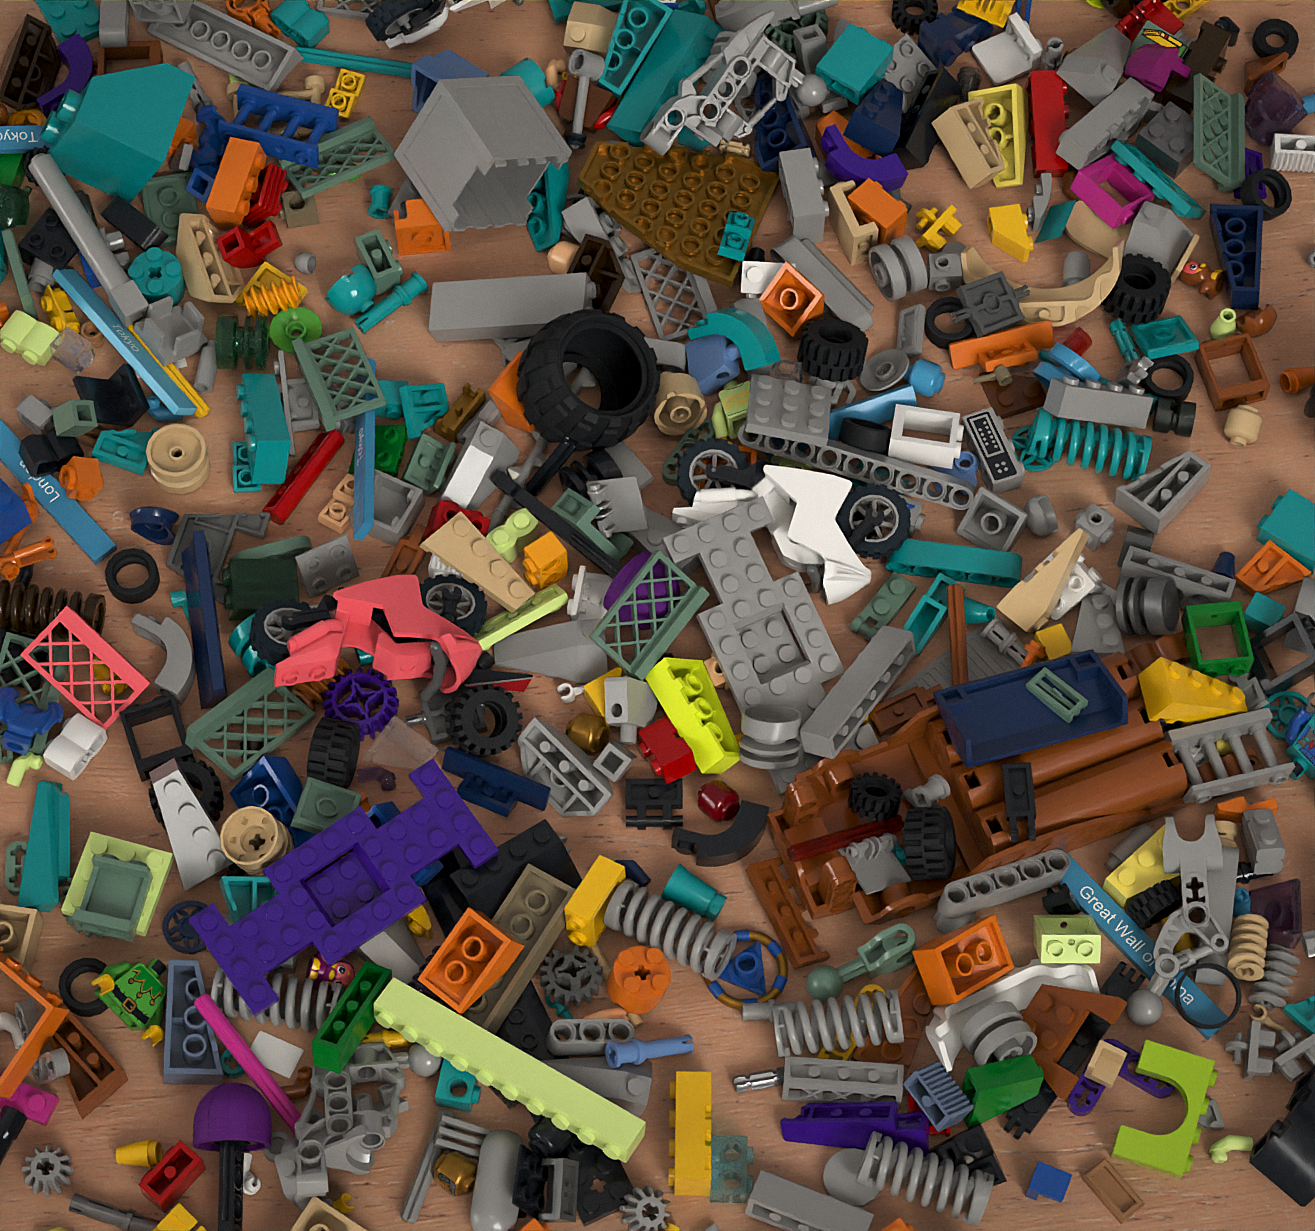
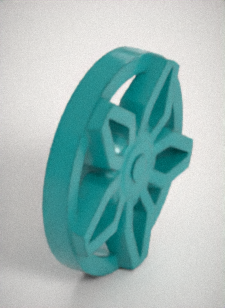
M1031 424L1030 426L1018 429L1012 435L1011 440L1014 447L1022 451L1020 458L1016 453L1014 454L1017 461H1022L1026 471L1042 472L1048 470L1056 463L1052 460L1049 453L1055 447L1056 436L1054 435L1051 440L1052 443L1048 448L1046 459L1038 456L1041 441L1036 444V448H1038L1037 455H1027L1026 449L1032 427ZM1027 433V438L1020 435ZM1037 460V462L1043 465H1030V463Z
M1293 691L1275 693L1268 699L1269 704L1263 707V709L1269 708L1271 712L1277 713V716L1272 715L1271 721H1277L1274 727L1270 723L1266 727L1267 731L1275 739L1286 741L1289 721L1302 707H1296L1292 698L1307 706V698L1300 693ZM1286 697L1288 704L1284 705V700ZM1281 698L1279 707L1270 706L1272 702ZM1280 725L1285 727L1281 732L1277 731Z

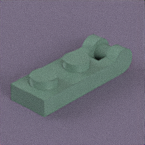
M893 572L860 615L853 620L849 629L856 634L860 632L866 636L865 640L870 642L871 638L876 635L883 625L889 626L915 593L917 586L896 572ZM869 620L870 622L875 624V626L871 627L866 623Z

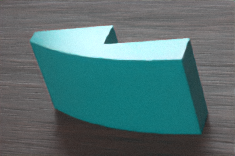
M730 211L718 255L743 262L755 218L743 212Z
M246 441L232 442L234 493L262 492V484L251 483Z

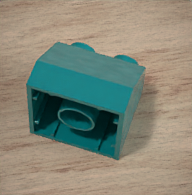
M169 63L94 76L81 93L71 89L66 91L57 112L52 110L49 114L39 139L50 144L47 154L52 155L63 173L113 197L119 195L130 204L163 165L196 77Z

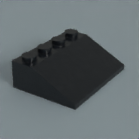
M544 819L498 846L499 854L478 868L474 869L469 863L450 874L447 890L464 913L470 907L484 913L492 920L528 863L574 889L578 888L582 878L563 842L547 820Z

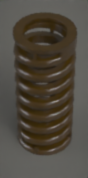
M5 579L0 582V628L9 630L13 627L19 633L28 630L32 635L40 634L49 625L54 598L53 589L50 586L43 589L39 606V619L35 624L34 616L38 606L39 587L36 584L29 586L25 600L24 618L21 621L20 613L24 602L25 586L22 582L15 583L10 600V615L6 619L5 612L10 597V582ZM60 589L56 595L54 619L67 606L68 592L66 589ZM75 591L71 596L69 606L82 616L91 627L94 628V623H97L95 630L101 635L106 614L105 596L90 593L86 599L84 613H81L82 593ZM99 608L98 620H95L96 612ZM59 622L53 628L52 636L57 634L60 639L65 640L69 638V630L66 627L64 628V625ZM72 633V639H73L74 641H80V640Z

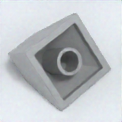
M1145 201L1133 221L1123 257L1130 253L1133 256H1137V254H1143V257L1146 258L1149 256L1154 258L1153 261H1159L1162 264V268L1167 269L1168 275L1171 276L1191 242L1193 233L1170 209Z

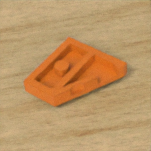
M1269 540L1235 575L1236 583L1254 596L1256 591L1266 594L1301 582L1304 577L1309 578L1311 571Z

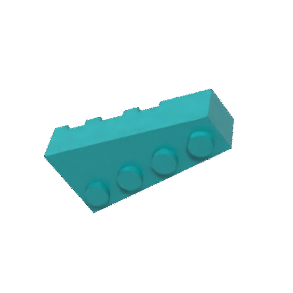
M622 0L604 57L605 68L603 74L596 82L597 87L613 93L618 101L673 12L671 8L658 0Z
M242 373L241 384L236 386V399L240 401V416L243 418L251 483L284 484L291 439L275 374Z

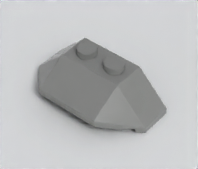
M534 717L519 735L518 745L520 746L524 777L551 788L548 803L562 817L595 816L614 795L608 777L593 766L594 761L578 745L572 742L565 733L540 718Z

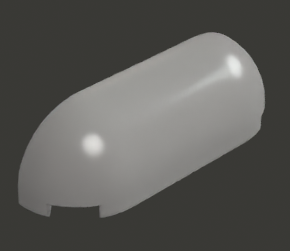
M503 1129L494 1130L485 1137L481 1145L470 1213L473 1231H508V1229L513 1230L516 1225L519 1208L512 1204L519 1146L522 1142L518 1136L519 1134Z

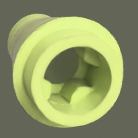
M1229 308L1223 309L1212 323L1210 333L1214 340L1224 339L1236 333V313L1234 310Z

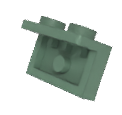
M422 433L417 439L401 481L422 489L423 494L426 496L431 495L436 490L440 491L447 479L444 473L455 460L456 454L453 452L456 443L451 441L449 444L444 445Z

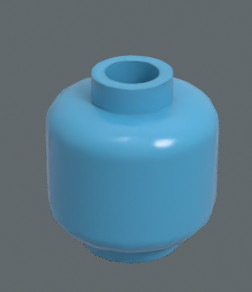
M918 359L913 366L909 365L904 375V380L908 381L909 385H913L915 393L932 397L935 393H940L946 374L942 372V367L939 364Z

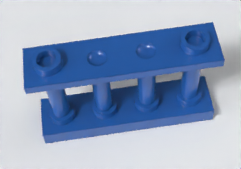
M240 84L237 90L239 112L232 123L222 120L218 122L219 143L226 145L230 137L258 142L267 156L317 169L319 166V146H317V143L323 132L329 134L339 129V109ZM250 113L263 116L257 130L243 126ZM274 119L288 123L281 136L268 133ZM299 126L313 129L306 142L292 139Z

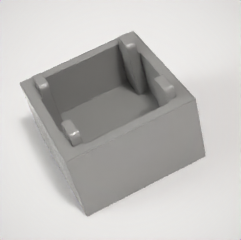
M374 469V525L367 535L396 547L400 538L408 535L425 506L423 490ZM354 504L349 511L351 528H353Z

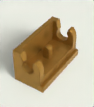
M466 383L463 386L461 395L442 419H437L433 432L456 444L458 442L457 434L467 421L475 416L486 401L485 391L478 388L474 393L470 389V383Z

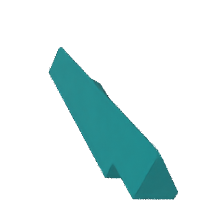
M40 781L37 785L17 906L49 913L59 903L58 887L67 880V877H70V796L67 792H62V783Z

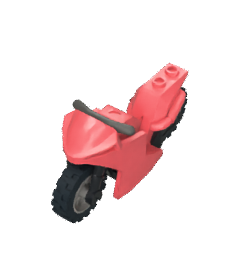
M439 574L435 575L433 579L429 577L424 580V584H419L416 575H394L365 581L347 588L339 587L332 596L325 595L317 608H311L308 603L303 601L301 603L296 602V599H288V601L277 599L274 603L267 602L263 605L262 609H257L255 617L252 618L249 639L252 650L257 651V656L261 660H267V663L272 666L276 664L273 682L275 687L291 686L298 683L332 678L335 675L342 648L354 647L374 657L372 667L383 673L386 680L421 677L432 679L420 694L423 701H428L438 689L443 693L456 691L472 673L482 653V647L478 640L474 638L475 633L478 634L482 629V625H484L487 601H485L484 592L478 590V585L475 583L471 584L462 577L461 579L456 578V575L448 574V576ZM461 610H468V613L466 614Z

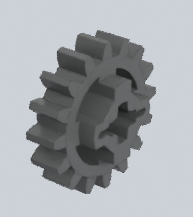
M563 945L561 953L553 949L552 958L547 956L544 958V966L540 968V976H542L540 978V986L545 987V996L554 995L553 1003L556 1004L561 999L564 1000V1007H568L570 1002H574L576 1007H580L582 999L590 1003L591 994L595 996L599 994V986H602L603 977L601 976L603 967L596 966L598 963L597 956L589 958V949L581 953L579 952L578 945L574 946L573 951H569L568 947Z

